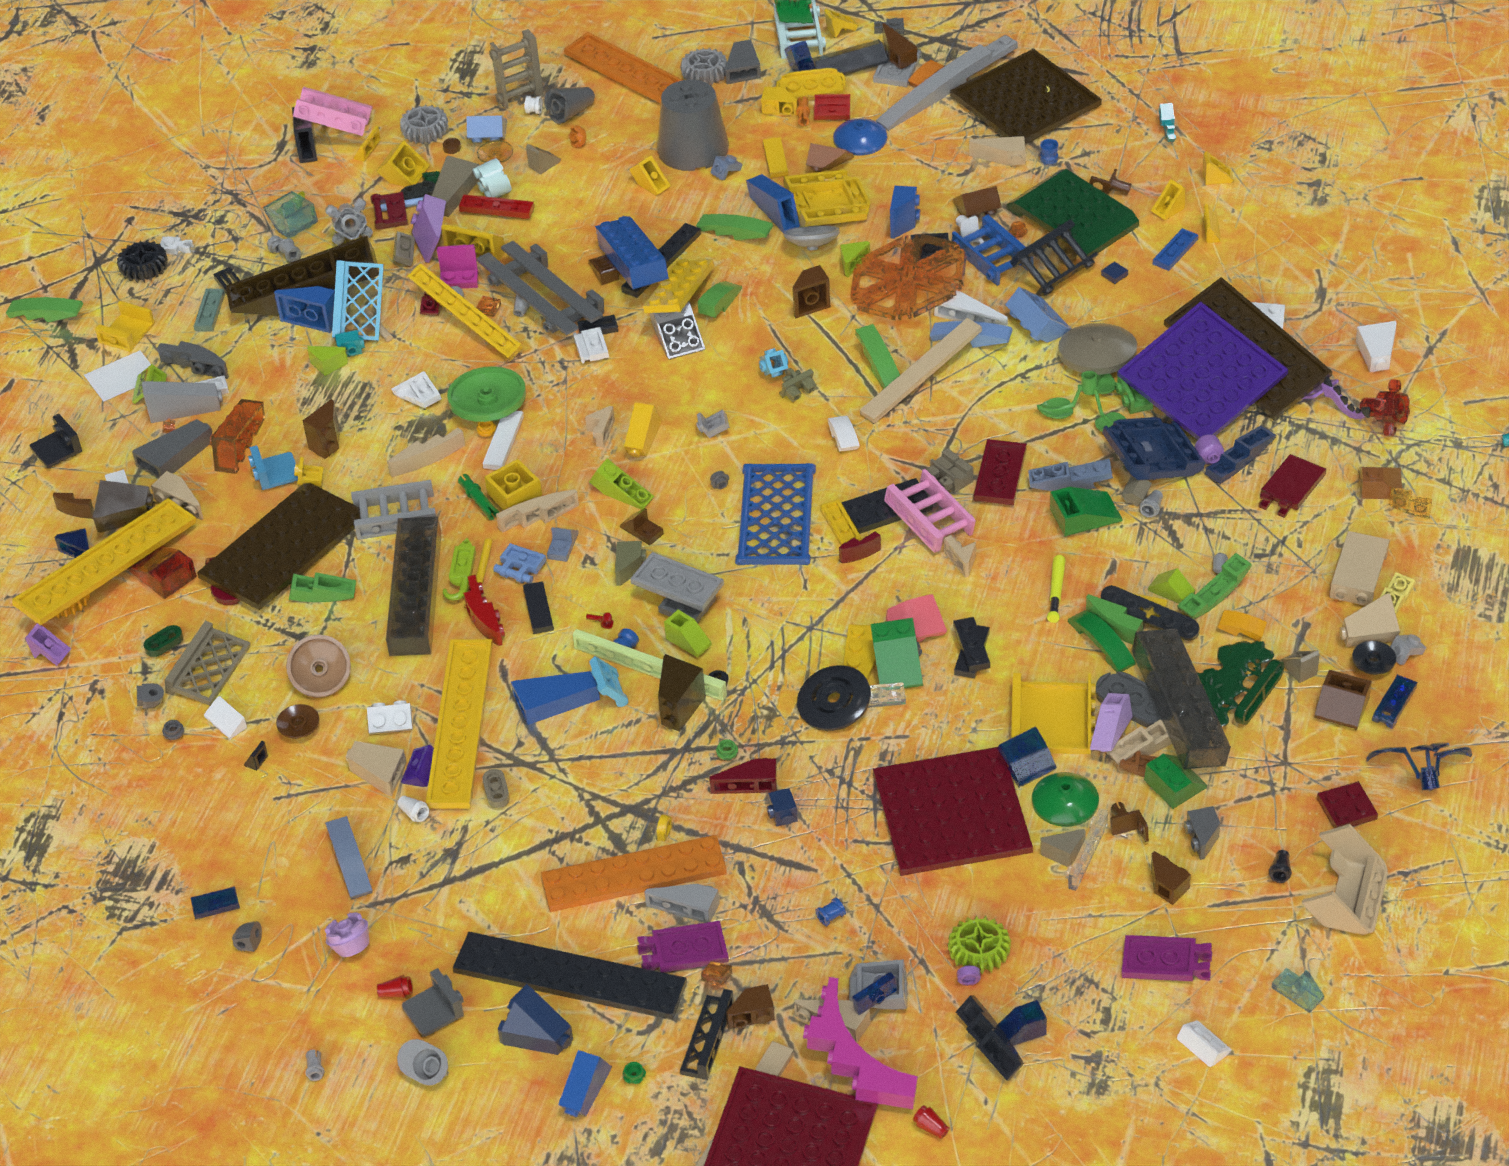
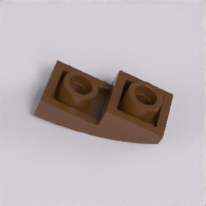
M53 493L57 510L71 516L93 519L94 508L91 499H75L73 493Z

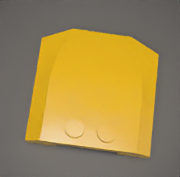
M836 170L784 176V188L794 195L801 227L867 220L871 201L860 180L856 177L851 178L848 176V171Z

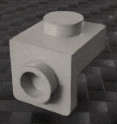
M724 410L708 418H705L701 412L697 414V427L701 433L704 432L709 438L730 428L727 414Z
M1413 634L1397 635L1390 646L1396 654V662L1400 665H1404L1410 655H1422L1427 648L1421 643L1420 638Z

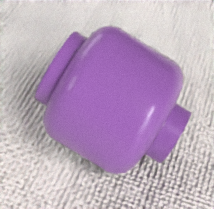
M1204 435L1195 444L1199 455L1204 459L1205 464L1208 465L1218 462L1221 454L1224 453V448L1215 435Z

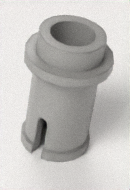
M310 1050L306 1053L307 1069L305 1073L311 1081H318L325 1072L321 1065V1052Z

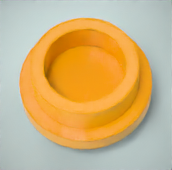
M493 421L478 422L476 430L480 436L488 437L495 433L496 425Z

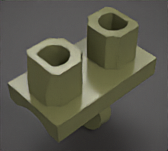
M792 368L786 369V376L782 378L784 382L782 383V391L779 394L782 398L787 396L794 402L801 397L800 388L803 387L806 393L813 392L816 388V383L813 379L814 372L810 368L803 373L800 370L794 371Z

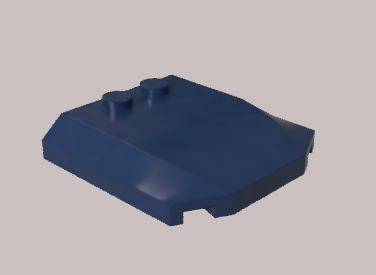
M1156 417L1119 419L1114 421L1112 426L1108 427L1106 425L1103 428L1102 434L1129 473L1137 480L1193 476L1204 469V459L1199 455L1196 448L1175 421H1171V424L1161 422V418Z

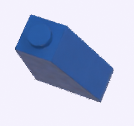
M578 1050L558 1104L565 1109L564 1113L576 1118L579 1114L587 1116L612 1066L599 1056Z

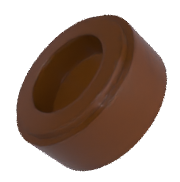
M456 138L446 139L443 142L444 152L447 154L458 153L461 150L460 140Z

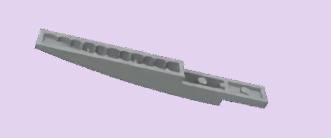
M1004 35L985 47L981 44L977 45L914 88L882 114L876 122L884 126L887 131L891 130L949 95L950 90L965 83L966 78L1017 49L1018 42Z

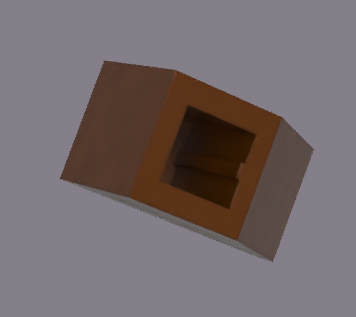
M1156 851L1151 854L1154 893L1173 905L1190 889L1191 874L1186 869L1172 863L1166 856H1162Z
M768 984L744 989L727 1011L729 1029H740L745 1026L765 1024L775 1020L774 1005Z

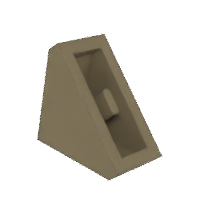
M530 144L526 146L528 166L539 174L544 173L561 161L559 157L549 151Z
M1318 650L1298 651L1280 659V661L1284 662V667L1301 683L1317 675L1320 654Z
M1085 829L1042 837L1040 839L1041 855L1070 868L1085 847Z

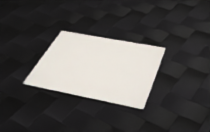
M137 351L91 371L84 376L104 402L135 388L137 376L151 364L141 351Z

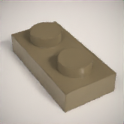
M397 231L394 241L393 261L411 266L414 255V236Z

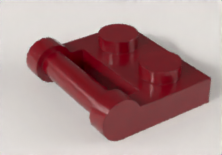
M403 192L371 195L370 199L374 206L376 218L374 221L376 229L408 225ZM386 203L389 218L386 220L383 219L381 204Z

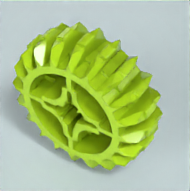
M976 915L974 920L967 917L966 923L959 921L958 927L953 926L952 933L948 937V950L951 960H955L956 966H975L980 969L981 974H983L984 970H989L992 973L993 967L1000 969L1001 963H1006L1007 956L1010 954L1011 939L1009 933L1004 929L1002 923L997 924L995 918L988 921L987 916L984 919H979Z

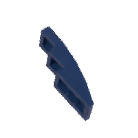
M1260 425L1235 440L1232 448L1221 454L1218 462L1206 468L1205 475L1219 484L1223 483L1254 460L1276 438V434Z

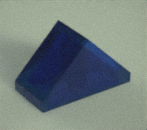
M85 528L57 534L54 537L58 551L74 558L91 548Z

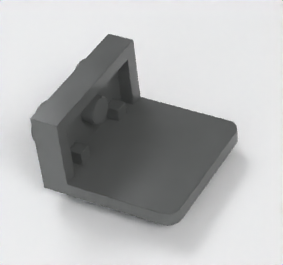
M438 968L430 972L432 987L402 1003V1009L424 1037L464 1016L462 1008L464 999L458 990L454 991L450 978L446 974L443 976Z

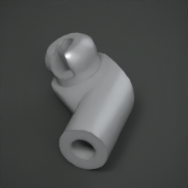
M1217 553L1213 557V571L1217 574L1222 571L1221 566L1228 560L1226 554Z

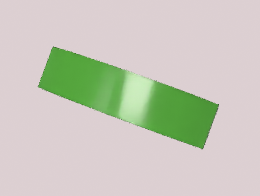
M1235 553L1221 566L1222 571L1196 595L1190 593L1177 605L1178 609L1192 619L1209 612L1237 587L1252 567V564Z

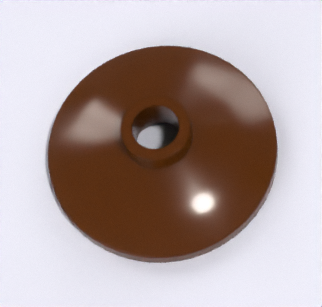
M297 704L284 709L277 717L276 725L278 731L283 736L302 738L316 730L320 719L318 712L313 707Z

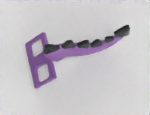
M1325 377L1322 384L1302 398L1313 399L1324 392L1325 397H1330L1348 417L1358 420L1365 417L1370 418V407H1361V410L1356 407L1355 410L1352 403L1348 405V398L1341 394L1340 386H1334L1339 382L1338 379L1330 380L1329 377Z

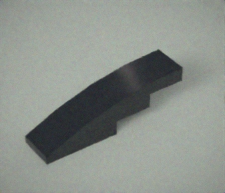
M970 995L956 1011V1014L968 1026L966 1030L978 1042V1049L1000 1074L1009 1081L1023 1066L1024 1062L991 1014L975 995Z

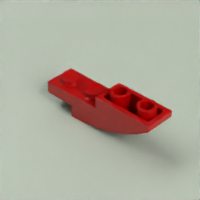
M476 575L467 576L470 591L463 594L468 615L476 628L487 639H492L494 644L502 646V636H505L503 624H498L501 621L498 609L494 610L492 602L487 603L486 596H481L484 594L482 582H477Z

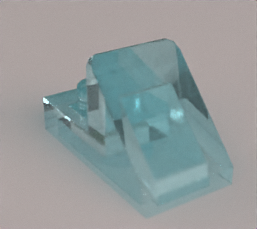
M1286 968L1272 982L1271 988L1309 1013L1324 999V994L1307 970L1301 976H1298Z

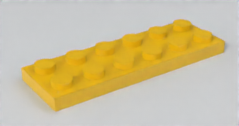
M713 259L678 260L668 273L669 279L663 280L644 304V313L681 312L713 269Z

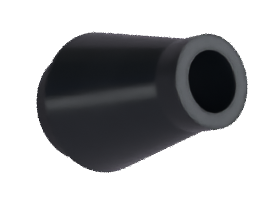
M1286 850L1276 852V856L1269 868L1271 879L1277 883L1286 882L1292 875L1290 854Z

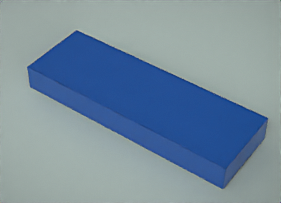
M1182 228L1153 259V265L1170 271L1196 243L1198 234Z

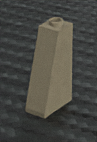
M452 156L446 157L432 193L433 197L446 201L444 216L449 217L459 206L463 195H468L477 182H479V179L475 177L472 171L479 164Z

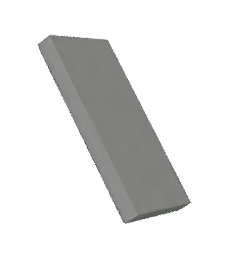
M654 552L648 556L630 578L633 585L700 611H704L724 585V579Z

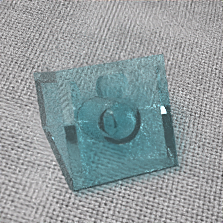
M293 191L263 207L264 212L276 230L287 238L296 236L299 232L310 228L318 222L314 204Z

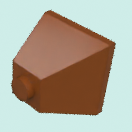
M810 143L806 165L810 166L813 171L822 172V169L829 170L854 158V154L844 149Z
M1359 467L1361 499L1403 500L1401 468Z

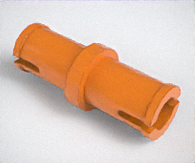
M802 96L803 101H801V97L797 99L798 107L796 114L798 116V124L804 126L805 122L807 126L809 124L810 108L808 106V98Z

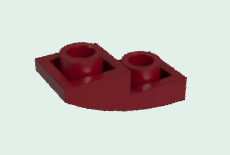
M424 292V296L421 299L420 315H439L442 306Z
M874 531L870 535L865 536L861 541L853 537L849 541L844 542L839 547V561L842 564L850 563L880 551L881 535Z

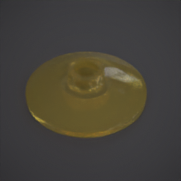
M503 140L488 141L477 150L479 160L484 163L495 158L500 163H503L513 155V147Z

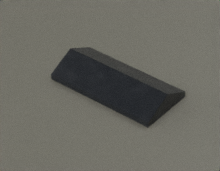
M878 39L812 58L815 69L834 68L846 75L888 63L883 44Z

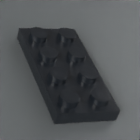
M917 478L895 486L903 491L919 482ZM887 488L842 502L844 509L859 534L902 520L884 501ZM922 490L907 498L915 504L928 498V495ZM933 504L919 511L924 513L933 510Z

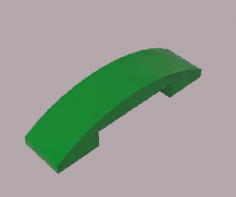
M1084 610L1068 618V623L1079 634L1085 633L1106 655L1105 661L1116 672H1123L1136 665L1132 654L1124 642L1100 617Z

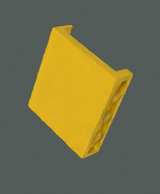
M1013 673L1011 753L1091 754L1090 746L1094 732H1091V729H1095L1096 716H1091V712H1095L1096 699H1091V696H1095L1096 683H1091V674H1088V683L1021 682L1022 673Z

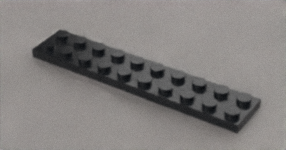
M468 932L453 965V972L522 988L527 984L535 991L670 1020L674 1019L687 985L686 977L474 932Z

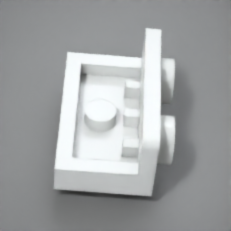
M406 701L393 702L394 705L385 706V703L372 704V707L367 708L369 734L413 730L411 704L406 703Z

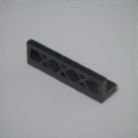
M723 989L721 997L706 995L680 1069V1075L708 1080L728 1023L727 1011L734 1003L733 990ZM710 1004L718 1005L716 1012L713 1014L709 1011ZM712 1022L709 1032L705 1033L702 1026ZM705 1040L702 1051L698 1052L695 1045ZM698 1059L697 1070L688 1068L689 1063Z

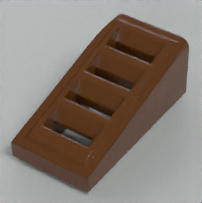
M606 255L588 260L601 285L619 280L617 268Z

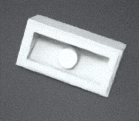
M220 696L214 700L204 714V717L229 739L247 728L245 718Z
M1199 1021L1184 1024L1177 1036V1039L1209 1067L1214 1066L1231 1052V1049Z

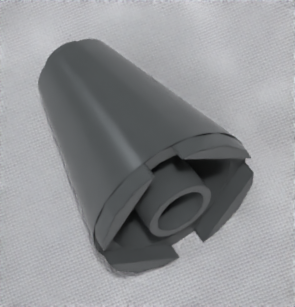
M589 87L552 88L545 94L546 110H550V118L555 123H564L593 104L595 94Z

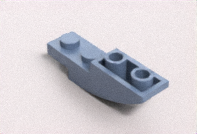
M1110 459L1069 467L1068 462L1028 470L1030 487L1047 491L1066 487L1093 489L1095 488L1094 482L1113 478Z

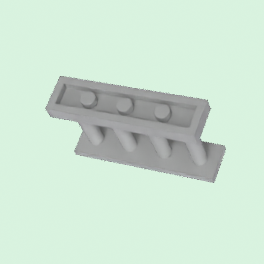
M431 480L351 492L353 505L360 508L361 519L354 520L357 540L438 528L435 508H429L428 498L434 497ZM420 499L421 510L409 511L408 501ZM400 502L401 513L389 515L388 504ZM380 505L381 516L369 518L368 507Z

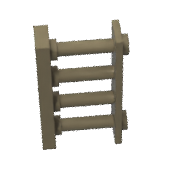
M529 29L522 31L523 39L520 42L499 49L494 42L490 43L491 51H489V55L493 62L497 90L495 97L497 102L502 104L505 109L509 108V98L530 91L536 97L543 95L537 41ZM524 48L525 53L523 56L502 63L503 55ZM526 62L527 67L525 70L504 78V70ZM528 77L529 82L526 85L506 92L507 84Z

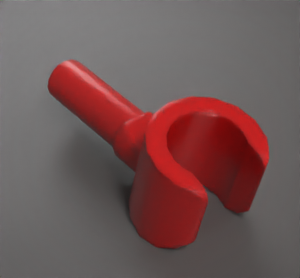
M609 612L604 613L603 616L586 615V619L601 622V626L605 629L613 627L614 621Z

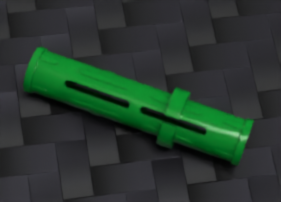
M463 474L466 480L460 476L458 483L465 489L466 495L475 501L489 520H494L491 514L496 517V514L499 513L498 509L494 507L483 494L480 486L474 483L468 474Z

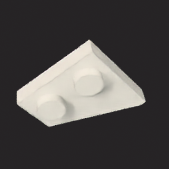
M424 371L392 388L395 396L423 408L442 399L440 393Z

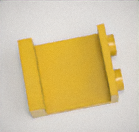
M119 301L120 315L110 327L99 324L95 331L99 343L131 352L153 327L155 322L151 309Z

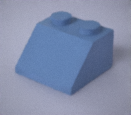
M502 115L467 116V138L472 140V143H482L483 140L489 139L490 142L496 143L500 142V139H505L507 119Z

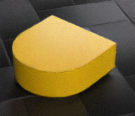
M665 814L660 816L657 824L658 841L665 842L673 827L671 816Z

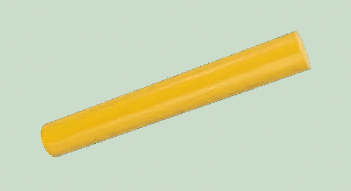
M489 538L484 540L476 574L477 582H482V585L492 546V540Z

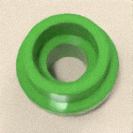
M722 740L716 748L717 756L723 760H731L737 756L738 747L732 740Z

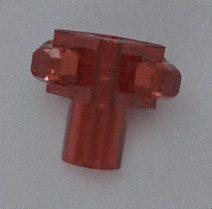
M1390 379L1387 388L1389 391H1380L1376 397H1364L1360 402V410L1361 407H1370V417H1375L1376 421L1385 423L1383 434L1393 437L1396 433L1397 427H1395V424L1405 425L1410 415L1409 397L1407 394L1399 392L1401 390V382L1396 379Z

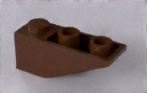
M883 23V41L890 62L899 69L917 62V46Z

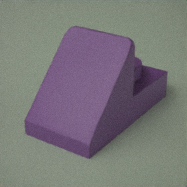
M38 623L25 637L34 658L41 653L56 666L71 650L69 646Z

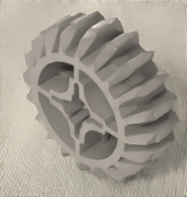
M703 48L690 51L689 54H685V57L682 58L680 66L682 76L686 80H700L710 85H713L714 82L719 83V80H724V76H726L725 67L727 59L717 49Z
M433 105L412 107V110H407L406 114H403L400 119L402 135L409 142L414 141L415 144L421 142L423 145L425 142L429 144L431 141L437 142V138L441 139L442 135H445L448 130L446 114L439 107L434 108Z

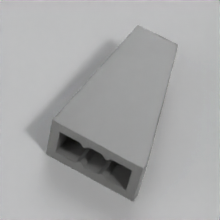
M142 382L143 395L151 423L221 410L220 402H223L221 390L217 391L215 383Z

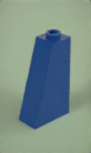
M763 174L746 180L750 198L782 232L800 227L792 192Z
M591 671L514 680L511 682L513 697L528 725L600 700L597 689L598 684Z

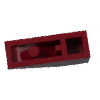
M776 758L752 759L709 776L711 794L769 793L777 791Z

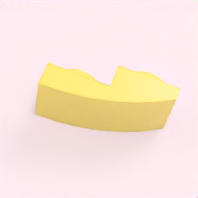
M1395 572L1388 588H1384L1380 597L1390 594L1395 614H1397L1411 593L1416 581Z

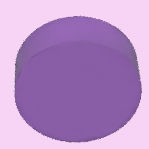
M965 966L957 971V980L962 985H974L981 979L978 967Z

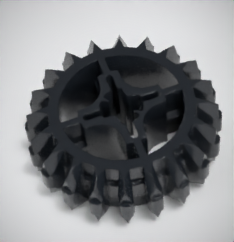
M140 240L139 243L133 242V245H127L126 248L121 249V253L118 254L117 265L121 275L125 279L128 278L129 281L135 280L136 282L140 280L145 282L147 279L152 280L153 277H158L159 274L164 273L168 264L166 251L161 247V244H156L155 241L150 243L149 240L146 242Z

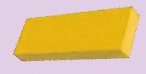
M781 137L763 139L770 178L788 176Z
M839 499L820 505V510L840 545L853 537L859 541L862 540Z

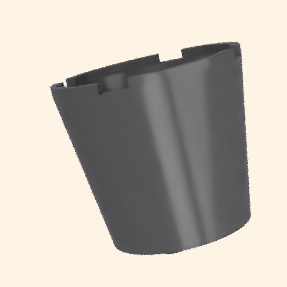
M678 81L669 85L662 93L657 151L661 161L671 168L682 171H695V168L705 166L707 169L713 166L716 156H726L729 151V141L716 92L710 84L704 81Z

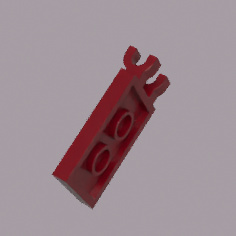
M1289 454L1262 487L1260 494L1262 501L1259 504V508L1267 510L1272 501H1276L1278 506L1281 507L1277 515L1285 518L1291 508L1299 509L1326 475V468Z

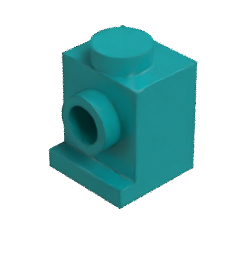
M357 330L335 334L337 347H346L347 357L362 354L365 344L363 337H359Z

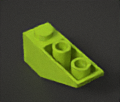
M608 458L596 470L589 481L604 495L641 510L654 498V495Z

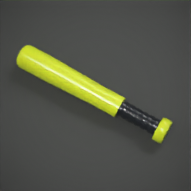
M1056 555L1053 558L1051 606L1050 612L1047 614V620L1052 623H1056L1060 619L1058 607L1061 601L1066 563L1065 557L1062 555Z

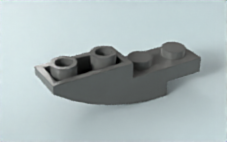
M180 341L178 346L160 343L157 347L161 362L191 367L192 373L212 377L225 376V379L229 378L226 362L204 347Z

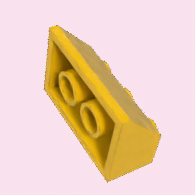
M445 224L441 226L444 246L474 245L476 258L489 252L499 261L505 253L501 250V246L504 245V238L501 236Z

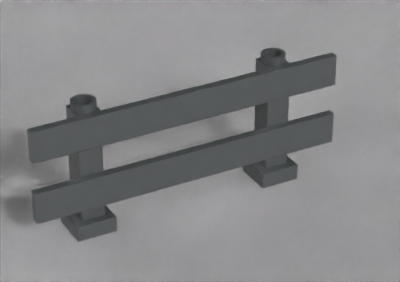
M514 241L501 246V250L514 259L505 265L489 252L476 258L477 262L490 272V275L487 276L489 284L491 286H499L504 283L546 319L543 322V328L548 333L560 330L563 334L568 335L578 330V326L574 322L585 318L592 323L603 317L604 298L593 289L586 292L585 299L547 269V252L537 244L530 246V253ZM528 271L565 301L569 307L559 311L518 276Z

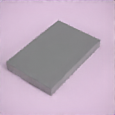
M918 50L917 62L903 69H899L891 63L887 51H885L888 63L878 66L873 76V82L908 87V80L914 74L922 56L921 51Z

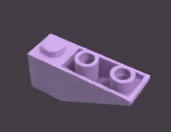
M1107 694L1100 707L1090 746L1091 750H1099L1101 752L1113 750L1133 717L1129 694Z

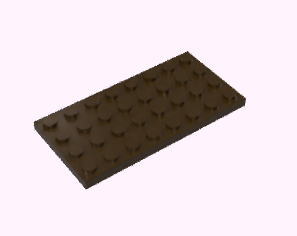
M1222 277L1164 320V325L1169 329L1198 303L1202 302L1286 367L1288 374L1254 403L1273 420L1277 419L1322 384L1325 377L1332 376L1331 369Z
M312 483L302 484L197 572L198 578L255 609L261 610L291 584L293 574H303L355 529L354 520L361 519L360 508Z

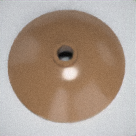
M311 635L303 638L293 646L287 658L286 669L290 682L299 692L310 697L321 698L338 692L345 685L350 675L351 662L346 648L338 640L327 635ZM318 666L323 667V671L320 673L315 671Z

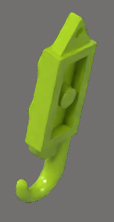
M468 538L454 548L449 579L453 585L460 586V589L456 594H449L447 589H443V595L448 600L462 599L464 597L463 593L468 591L467 576L472 575L476 548L472 546Z

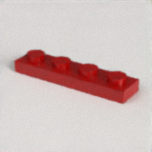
M465 194L459 204V212L530 219L535 208L534 201Z

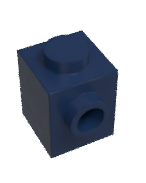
M790 788L768 793L769 806H767L769 818L774 819L776 827L798 821L797 806Z

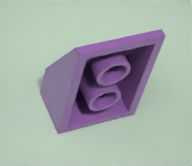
M425 194L423 200L418 201L416 207L418 212L417 214L413 213L410 224H413L412 233L425 262L429 263L440 238L446 201Z

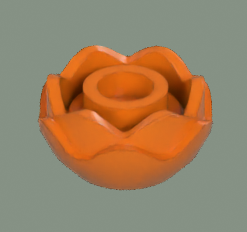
M575 125L570 128L569 138L571 145L579 148L586 142L587 136L585 129Z

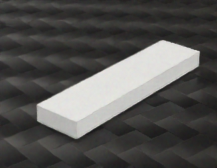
M515 411L500 419L482 463L484 469L497 470L505 465L523 420V411Z

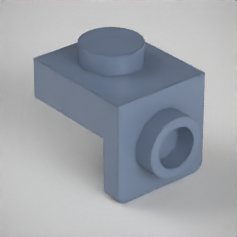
M732 155L716 156L711 174L720 180H725L728 171H740L743 164L738 162L737 158Z

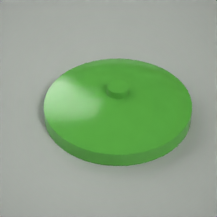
M482 367L468 371L456 378L448 389L447 398L450 409L457 416L469 421L486 422L504 418L520 408L526 398V388L522 377L510 369Z

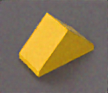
M1204 152L1202 174L1205 185L1232 183L1234 178L1231 169L1209 152Z
M1170 179L1151 211L1164 220L1185 209L1186 188Z

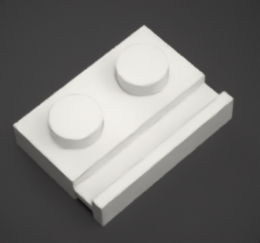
M600 327L581 331L582 333L580 334L573 333L581 363H585L584 361L589 359L590 361L609 358L608 349Z

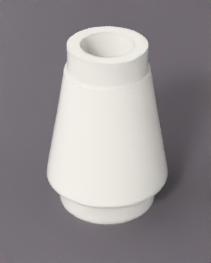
M402 796L398 800V807L412 821L422 822L428 817L429 808L425 802L407 796Z

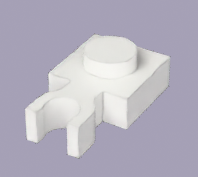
M162 237L160 242L161 247L169 255H177L179 251L191 253L190 247L194 246L192 240L181 241V237Z

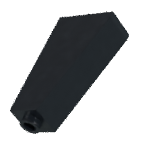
M293 116V130L299 162L318 161L313 122Z

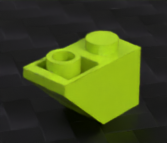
M675 611L664 621L666 639L697 658L712 645L695 619L682 611Z

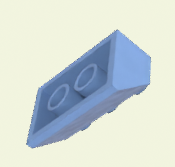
M1018 287L1005 304L1010 309V315L1021 321L1019 324L1026 330H1029L1031 332L1030 336L1036 341L1043 340L1048 343L1062 337L1072 329L1042 297L1021 287Z

